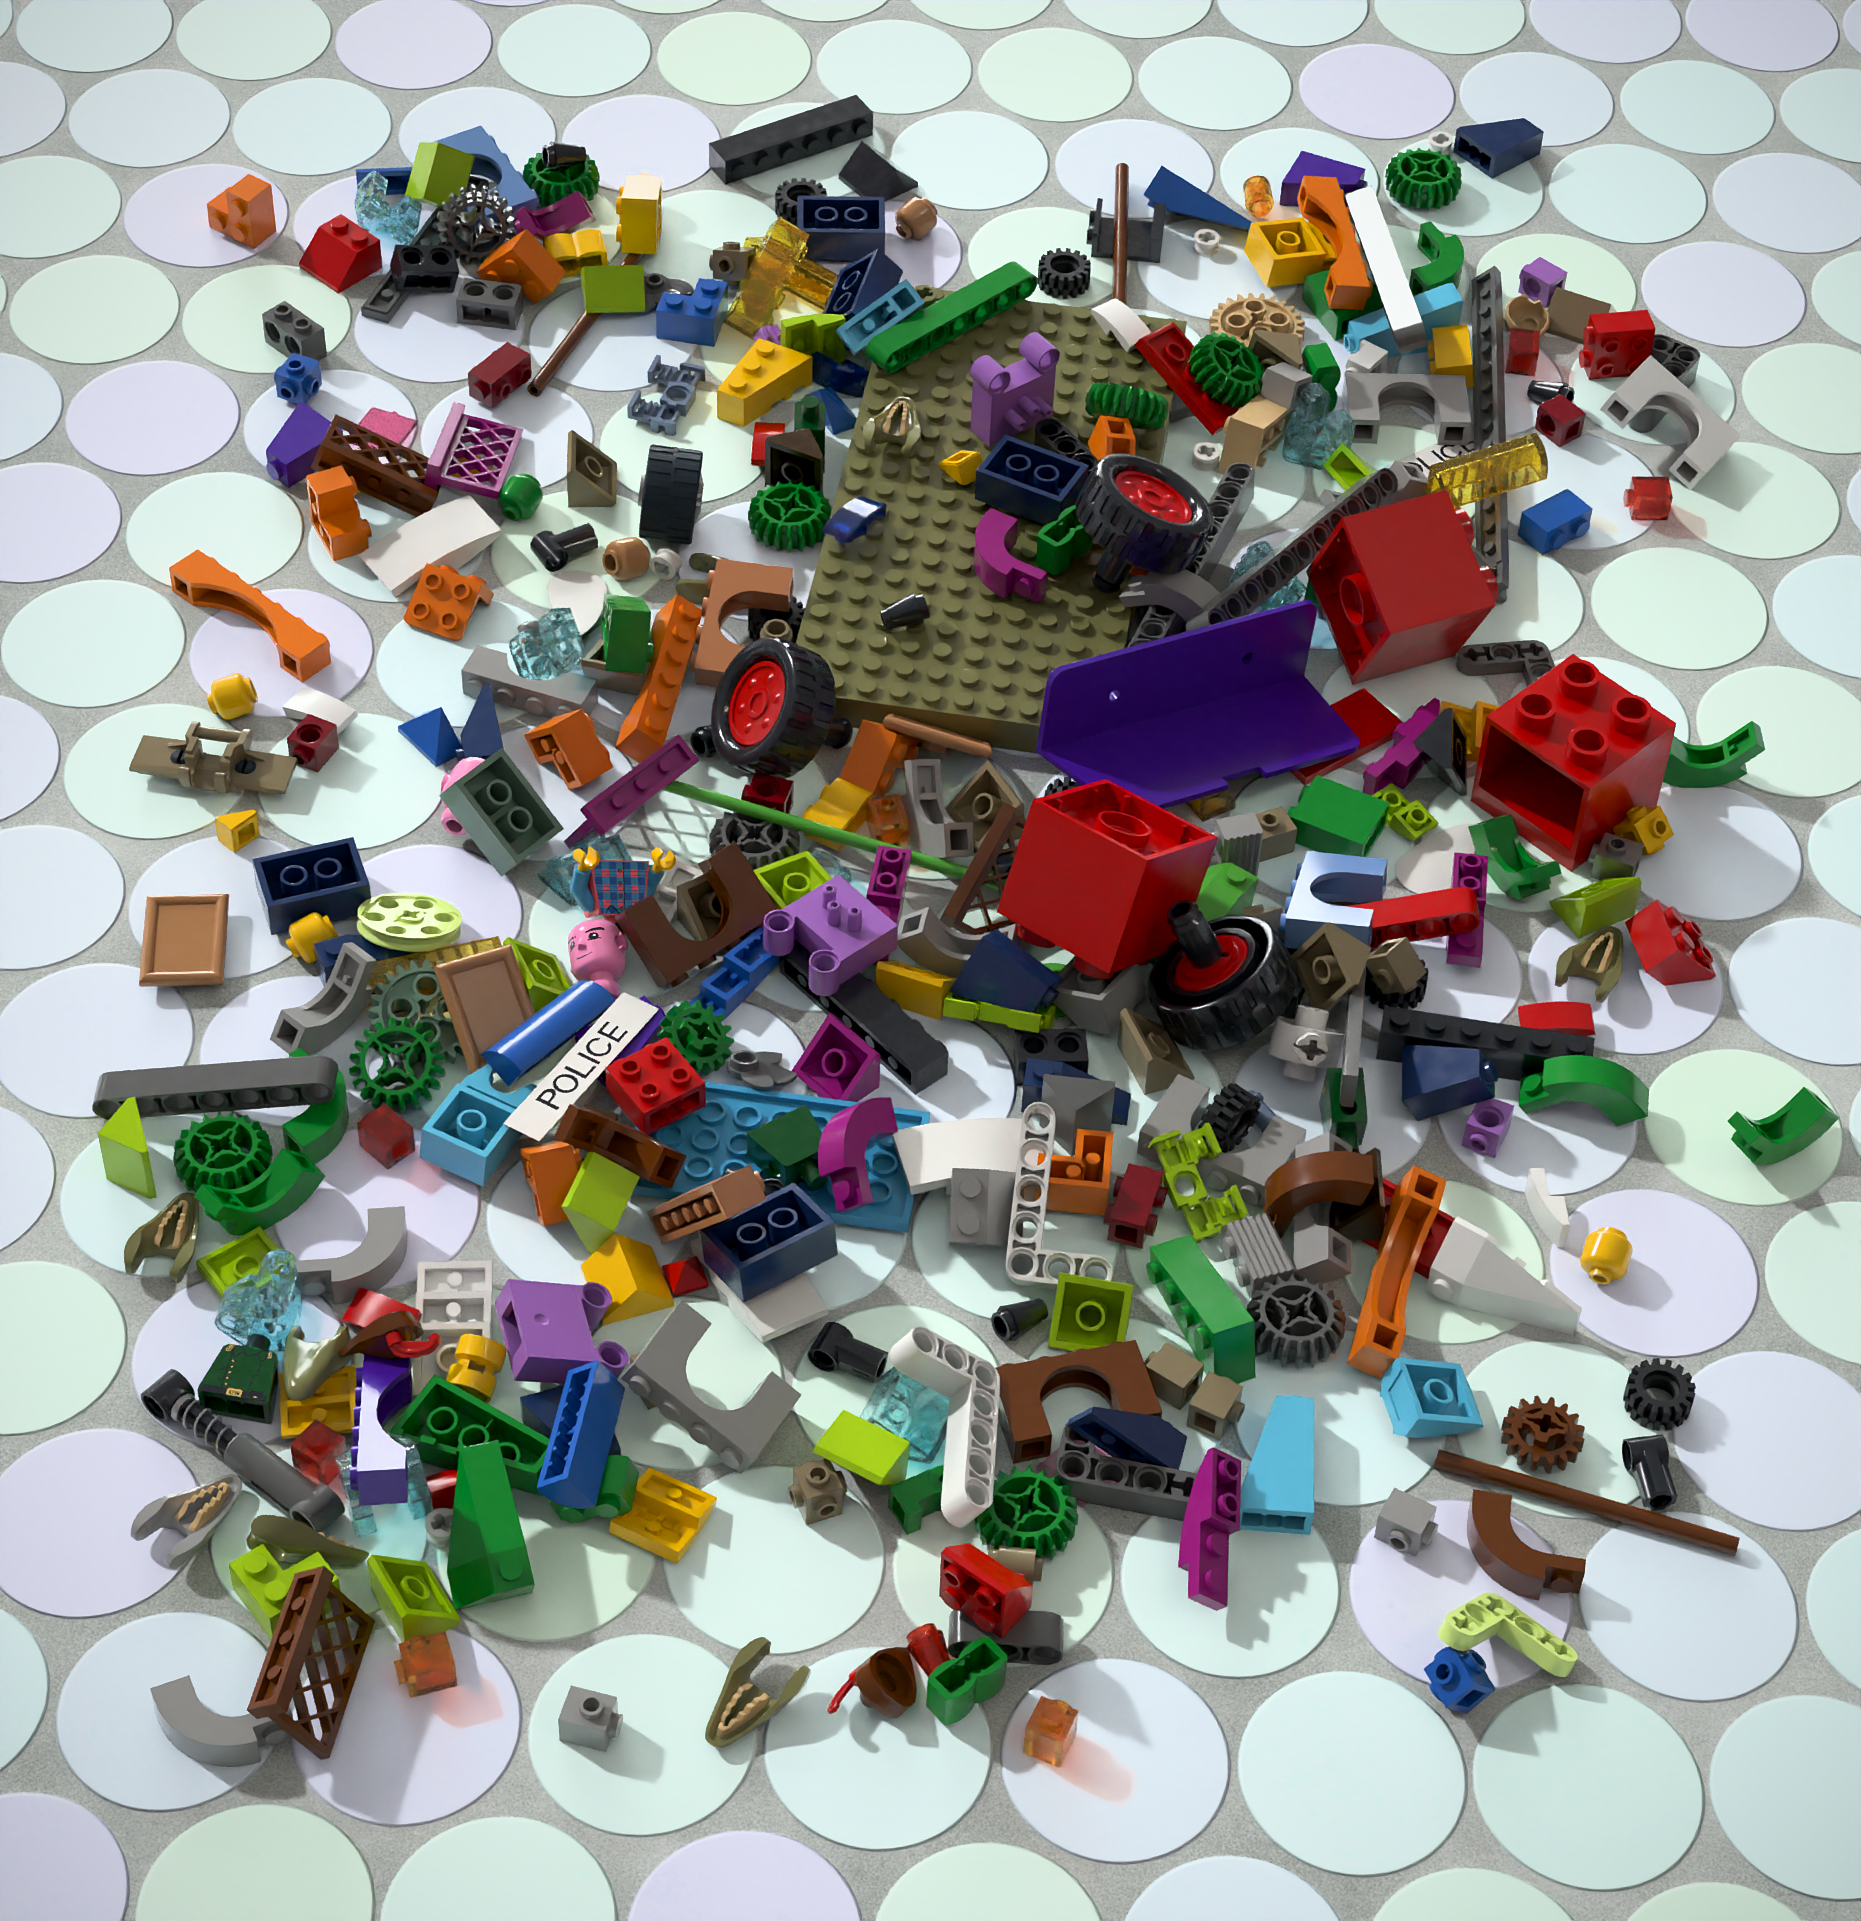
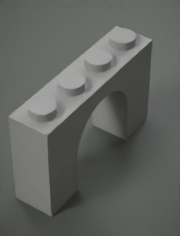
M1345 372L1342 403L1347 443L1377 444L1380 411L1394 405H1409L1425 411L1433 419L1437 445H1468L1471 416L1465 375Z
M1178 1074L1140 1129L1137 1154L1151 1162L1161 1164L1155 1147L1148 1149L1150 1142L1154 1137L1174 1130L1182 1133L1179 1139H1182L1181 1136L1183 1134L1194 1131L1202 1115L1207 1111L1210 1087ZM1274 1116L1257 1143L1251 1148L1238 1153H1221L1219 1157L1209 1160L1207 1156L1198 1159L1199 1163L1195 1166L1204 1184L1223 1192L1229 1190L1231 1186L1237 1185L1241 1197L1246 1204L1263 1209L1265 1204L1264 1183L1276 1169L1295 1159V1145L1305 1142L1307 1130Z
M681 1300L660 1325L621 1379L629 1385V1388L636 1395L645 1397L658 1407L660 1413L665 1418L677 1422L687 1430L694 1441L706 1445L715 1452L726 1466L743 1473L759 1456L802 1394L771 1371L758 1384L741 1408L719 1410L701 1401L689 1385L686 1365L690 1353L712 1323Z

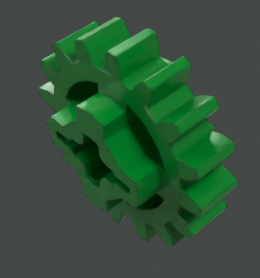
M685 1000L678 1007L675 1005L666 1013L667 1015L659 1023L663 1029L657 1034V1037L660 1039L667 1037L697 1074L702 1071L704 1076H708L713 1070H719L732 1055L729 1047L734 1043V1039L726 1036L732 1027L722 1025L721 1021L725 1017L723 1013L717 1016L712 1014L714 1010L713 1005H710L705 1010L702 1008L700 1000H697L692 1006Z

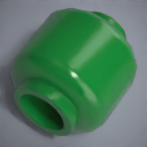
M526 473L510 476L503 485L497 500L498 505L502 509V514L513 521L530 519L543 499V491L540 488L541 484L539 481Z

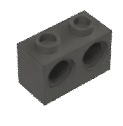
M464 278L456 298L458 323L516 330L524 309L522 285Z
M283 301L262 313L265 342L287 358L292 353L318 361L327 357L324 328L291 304Z

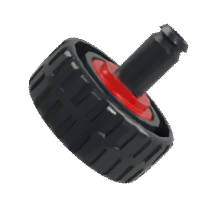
M1117 453L1101 458L1085 481L1076 501V514L1080 524L1090 537L1105 549L1096 565V571L1092 573V583L1100 591L1109 594L1120 589V585L1125 581L1133 566L1163 574L1178 573L1187 569L1201 551L1214 524L1210 505L1191 483L1171 469L1137 455Z
M775 637L758 639L744 647L733 658L718 684L711 710L712 740L716 751L724 762L752 775L756 773L786 779L803 770L813 760L822 745L832 746L834 749H840L848 745L853 735V727L847 718L834 714L836 702L835 681L825 659L815 651Z
M1182 900L1171 906L1167 913V923L1171 925V930L1176 940L1160 955L1150 972L1147 984L1150 1003L1168 1033L1178 1044L1198 1051H1214L1232 1047L1247 1041L1265 1030L1285 1011L1294 996L1297 986L1298 975L1296 966L1278 933L1267 921L1251 915H1229L1207 922L1203 913L1198 910L1199 907L1196 903L1190 900Z

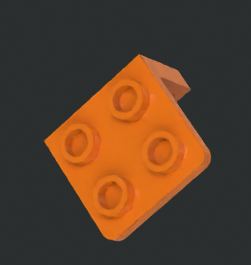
M426 563L405 612L404 621L416 628L453 641H459L464 635L477 602L490 605L494 593L486 586L487 582L477 576L469 575L465 577L459 575V572L451 567L441 565L439 568Z

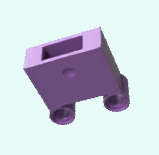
M1037 332L1027 335L1020 344L1019 352L1024 359L1003 368L989 355H983L971 366L970 376L973 378L970 430L989 447L998 443L1004 435L1013 436L1036 425L1039 420L1051 418L1053 415L1055 372L1060 358V351Z
M839 874L782 910L769 912L763 920V945L769 954L775 956L789 954L794 948L795 940L812 953L809 958L808 984L810 990L820 996L835 994L842 983L897 949L898 925Z
M508 1279L495 1301V1307L514 1381L565 1384L569 1370L597 1360L618 1379L629 1361L626 1350L618 1343L612 1341H604L597 1348H594L590 1331L596 1329L612 1302L609 1290L595 1282L573 1285Z

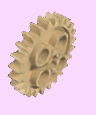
M1252 293L1248 294V298L1237 294L1236 301L1228 297L1226 304L1219 302L1218 309L1212 310V316H1210L1209 335L1213 332L1219 335L1224 332L1229 338L1234 335L1240 343L1244 341L1245 346L1248 348L1252 334L1256 330L1298 335L1301 348L1302 341H1304L1305 320H1301V313H1295V306L1286 307V300L1275 302L1276 296L1274 295L1270 299H1265L1264 293H1261L1259 298H1255Z

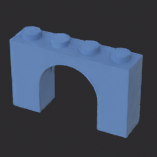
M481 125L434 141L475 156L470 175H481L493 180L497 186L488 191V194L497 190L499 192L498 199L502 197L507 199L508 204L506 207H512L514 212L524 206L530 210H537V205H539L537 193L534 189L529 188L521 172L515 170L510 163L508 155L501 152L496 145L494 137L488 135ZM474 206L467 207L462 212L471 211ZM485 207V216L493 219V222L500 223L496 213ZM479 215L478 221H476L475 225H472V230H473V232H474L475 227H477V224H478V223H481V222H480V215Z
M1307 851L1304 862L1297 864L1296 877L1291 883L1290 896L1286 898L1285 913H1282L1280 918L1279 933L1285 934L1286 948L1298 949L1318 929L1329 922L1370 947L1374 910L1336 906L1328 903L1344 901L1364 904L1383 900L1386 891L1388 859Z

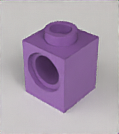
M1538 257L1521 269L1518 293L1527 295V298L1534 302L1540 300L1542 305L1547 308L1550 305L1555 288L1565 289L1568 272L1544 258Z
M1495 1098L1476 1103L1466 1123L1462 1146L1495 1158L1510 1129L1515 1106Z

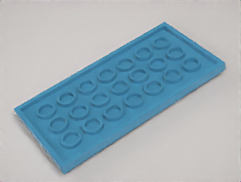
M705 1082V1107L648 1135L687 1155L672 1188L648 1181L640 1176L632 1195L671 1200L685 1192L720 1178L723 1172H726L729 1168L737 1171L748 1165H751L753 1171H757L763 1180L772 1179L748 1158L747 1132L805 1104L809 1108L819 1129L823 1132L826 1124L835 1114L859 1104V1102ZM893 1107L898 1130L930 1123V1112ZM892 1135L873 1143L868 1142L866 1146L865 1164L873 1203L850 1212H837L830 1177H828L827 1183L817 1191L810 1190L805 1182L797 1184L835 1223L905 1233L909 1231L916 1194H910Z

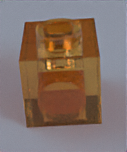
M900 793L867 798L866 823L871 838L895 846L908 845L909 820Z
M446 1631L429 1636H415L406 1642L398 1643L400 1660L393 1661L398 1684L406 1683L410 1698L457 1686L455 1662Z
M1041 1696L1025 1727L1023 1753L1061 1768L1076 1737L1079 1710L1072 1708L1062 1700H1051Z

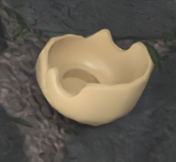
M1525 294L1512 298L1505 310V327L1509 334L1519 340L1530 342L1544 336L1549 328L1550 318L1549 312L1542 305V302L1540 300L1536 302L1530 301Z

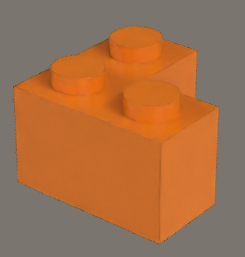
M247 174L206 204L210 228L253 249L277 231L272 186L270 183L251 174Z
M526 229L491 251L476 273L482 280L522 285L523 293L535 304L553 293L567 272Z
M342 465L307 475L311 523L333 561L361 554L368 549V538L372 537V532L367 519L362 520L360 517V510L354 499V495L358 494L354 477H348Z
M583 709L553 717L524 734L538 763L541 764L553 760L568 790L583 786L613 768L608 749L600 743L594 732V723L584 713Z
M862 720L839 778L873 793V797L884 798L885 794L889 793L894 785L895 776L893 774L895 769H905L904 761L916 760L919 752L917 745L920 739L888 730L881 723Z
M1077 1129L1075 1157L1052 1154L1046 1210L1104 1216L1108 1200L1114 1132ZM1038 1153L1037 1165H1040L1045 1160V1155L1042 1153ZM1036 1186L1034 1201L1038 1200L1041 1196V1191Z
M560 1140L519 1148L526 1184L532 1187L539 1223L546 1226L569 1221L562 1209V1204L582 1165L579 1149H574L572 1145Z

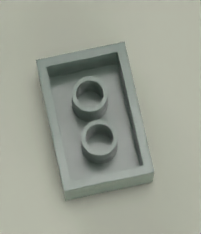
M503 748L469 771L439 795L500 876H503L564 829Z

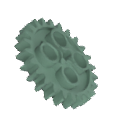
M425 959L423 968H418L414 960L410 961V970L408 971L398 965L396 977L387 972L384 979L385 984H376L375 992L378 995L375 994L370 997V1005L373 1006L368 1010V1018L373 1019L370 1022V1031L377 1032L375 1027L377 1021L382 1023L383 1028L389 1027L388 1021L390 1017L395 1018L397 1026H401L402 1020L405 1017H397L393 1012L396 1010L406 1011L409 1014L406 1018H409L411 1028L416 1023L421 1022L424 1026L423 1033L432 1030L435 1034L432 1042L440 1041L443 1047L439 1053L444 1054L450 1063L455 1064L456 1052L462 1056L464 1055L452 1020L443 1015V1013L448 1012L444 999L439 1002L443 994L434 968L430 967L429 960ZM428 988L434 994L426 996L419 993L418 990ZM394 1041L388 1043V1045L392 1048H401L407 1043L410 1045L412 1043ZM422 1051L417 1057L418 1061L422 1063L423 1070H425L426 1054Z

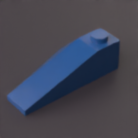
M1162 165L1143 194L1149 199L1148 206L1154 209L1155 203L1166 204V211L1171 214L1249 232L1250 225L1253 223Z

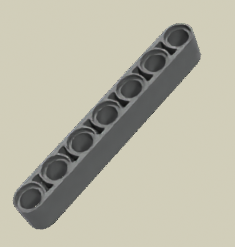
M317 1055L110 1071L101 1074L98 1078L92 1111L100 1118L109 1120L127 1098L131 1097L136 1099L140 1118L324 1104L331 1101L334 1097L338 1064L330 1057Z

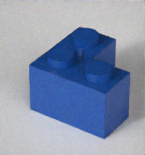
M699 278L692 296L663 292L656 309L657 338L715 347L728 312V282Z

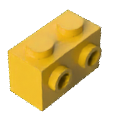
M1468 325L1432 328L1433 340L1428 341L1429 346H1427L1428 358H1434V361H1429L1430 374L1465 375L1466 388L1474 387Z

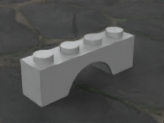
M480 645L476 646L461 669L463 694L478 698L483 685L490 684L494 703L550 719L579 709H583L584 713L590 717L598 703L597 679L565 671L563 674L548 680L526 679L515 674L510 669L507 653Z
M1327 1132L1295 1145V1159L1304 1155L1325 1151L1352 1152V1146L1331 1132ZM1333 1201L1308 1205L1299 1210L1294 1216L1293 1266L1296 1274L1304 1279L1308 1276L1310 1283L1313 1285L1321 1281L1324 1284L1351 1274L1352 1241L1329 1226V1212Z

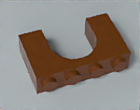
M736 841L698 863V866L715 891L721 906L719 925L713 935L707 940L695 941L680 935L672 927L653 895L641 899L615 916L621 929L658 987L670 984L673 988L689 978L687 971L696 965L701 970L717 960L715 953L723 948L727 952L732 950L744 940L742 937L744 934L751 930L755 932L763 925L766 914L777 910Z
M1136 1340L1117 1341L1106 1346L1077 1349L1071 1353L1051 1357L1042 1356L1031 1361L1016 1364L1006 1363L996 1367L1000 1376L998 1420L1013 1464L1050 1457L1052 1432L1042 1403L1049 1395L1061 1389L1073 1387L1088 1389L1103 1397L1111 1409L1162 1418V1409Z

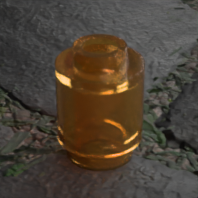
M1260 175L1248 178L1242 186L1246 210L1254 217H1265L1271 212L1274 205L1271 183L1266 177Z

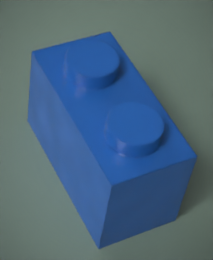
M1567 488L1522 511L1517 535L1543 556L1554 549L1561 548L1567 542L1585 535L1590 528L1593 508Z

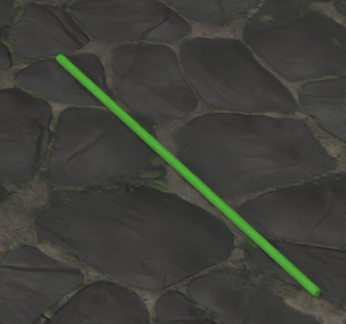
M676 780L663 789V791L875 854L877 853L878 845L902 848ZM912 851L910 864L959 879L963 878L968 867ZM1007 879L1002 880L1004 887ZM996 882L982 885L998 890Z

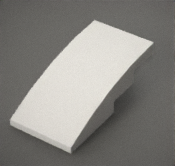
M467 495L440 505L410 520L381 538L359 554V557L396 598L420 579L426 563L439 568L441 565H445L458 570L504 533L474 499Z
M1022 1118L960 1119L898 1130V1133L892 1135V1140L910 1194L914 1195L942 1187L945 1188L947 1195L951 1194L952 1168L1016 1172ZM1029 1119L1030 1126L1036 1129L1033 1120ZM1037 1149L1030 1150L1025 1155V1160L1028 1164L1037 1166L1038 1153H1044Z
M701 1237L690 1241L693 1254L709 1269L711 1282L727 1297L730 1311L762 1343L829 1314L827 1306L804 1272L743 1303L704 1263Z
M492 1260L418 1262L416 1309L422 1313L419 1322L422 1325L424 1334L415 1341H429V1336L432 1333H437L441 1337L439 1347L429 1355L413 1358V1398L418 1396L434 1374L446 1380L450 1366L458 1363L454 1358L459 1339L463 1334L480 1335L492 1339Z

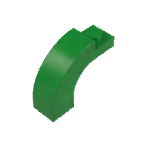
M1431 221L1422 223L1420 225L1417 247L1431 263L1411 269L1409 287L1412 295L1416 296L1447 283H1453L1457 289L1460 284L1464 261V248L1456 234L1445 237Z
M1750 721L1725 739L1709 745H1691L1673 736L1663 782L1681 788H1710L1741 778L1748 774L1745 763L1766 750L1761 727L1754 721Z
M1512 814L1495 817L1468 826L1477 855L1488 856L1487 873L1498 888L1508 896L1522 899L1550 889L1549 884H1551L1550 877L1562 874L1558 860L1538 863L1527 854L1520 842Z
M301 1047L289 1054V1058L309 1056ZM339 1068L333 1099L328 1103L310 1105L303 1113L282 1125L285 1148L305 1154L314 1164L327 1157L338 1146L348 1126L349 1109L346 1086Z
M1583 1055L1559 1056L1544 1060L1543 1072L1520 1080L1519 1107L1527 1114L1561 1102H1584L1601 1109L1617 1127L1648 1117L1649 1089L1633 1072L1615 1062Z
M1804 1086L1786 1105L1766 1118L1752 1120L1736 1111L1727 1122L1736 1130L1732 1134L1731 1140L1752 1163L1756 1165H1771L1781 1162L1807 1148L1821 1137L1839 1117L1816 1093Z
M282 1148L268 1169L252 1183L238 1189H224L202 1184L194 1196L204 1206L203 1212L209 1218L219 1222L230 1235L240 1236L259 1226L265 1230L291 1215L307 1201L326 1176L305 1154Z

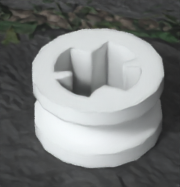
M1433 132L1428 137L1427 149L1430 148V151L1433 152L1441 151L1443 156L1449 155L1452 152L1453 137L1447 132Z
M1211 229L1197 231L1194 234V252L1207 257L1215 255L1219 249V234Z
M1210 442L1196 444L1193 448V466L1205 472L1215 470L1219 466V447Z
M669 548L659 549L650 560V568L653 573L664 580L672 579L682 567L679 555Z
M438 1508L430 1512L426 1517V1537L431 1545L438 1548L449 1547L453 1510ZM442 1524L445 1528L449 1527L450 1530L444 1532L441 1528L437 1529L436 1526Z

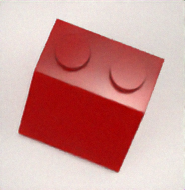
M340 214L318 227L299 262V267L339 294L383 268L380 239Z

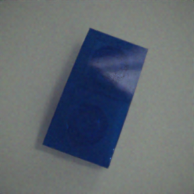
M818 351L810 355L812 356V382L824 388L832 387L835 392L863 398L869 371L849 359L838 364Z
M859 496L842 506L823 526V533L834 536V539L838 542L851 543L854 539L867 535L868 524L886 516L887 504Z

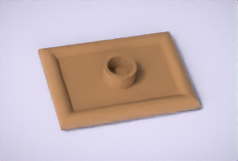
M892 713L887 714L883 720L884 728L923 740L921 748L946 755L947 749L952 748L982 758H989L992 755L991 744L983 740Z
M229 894L146 896L139 987L223 985Z
M511 944L433 967L470 1074L488 1064L481 1056L483 1052L535 1014Z

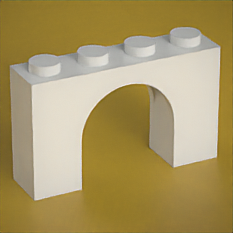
M1651 355L1600 408L1621 429L1639 412L1645 409H1658L1673 416L1686 433L1687 448L1669 468V471L1690 490L1741 436Z

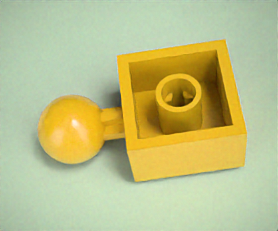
M649 174L627 175L625 186H620L619 197L616 200V214L620 215L619 224H617L616 242H621V253L657 254L662 233V177H654Z

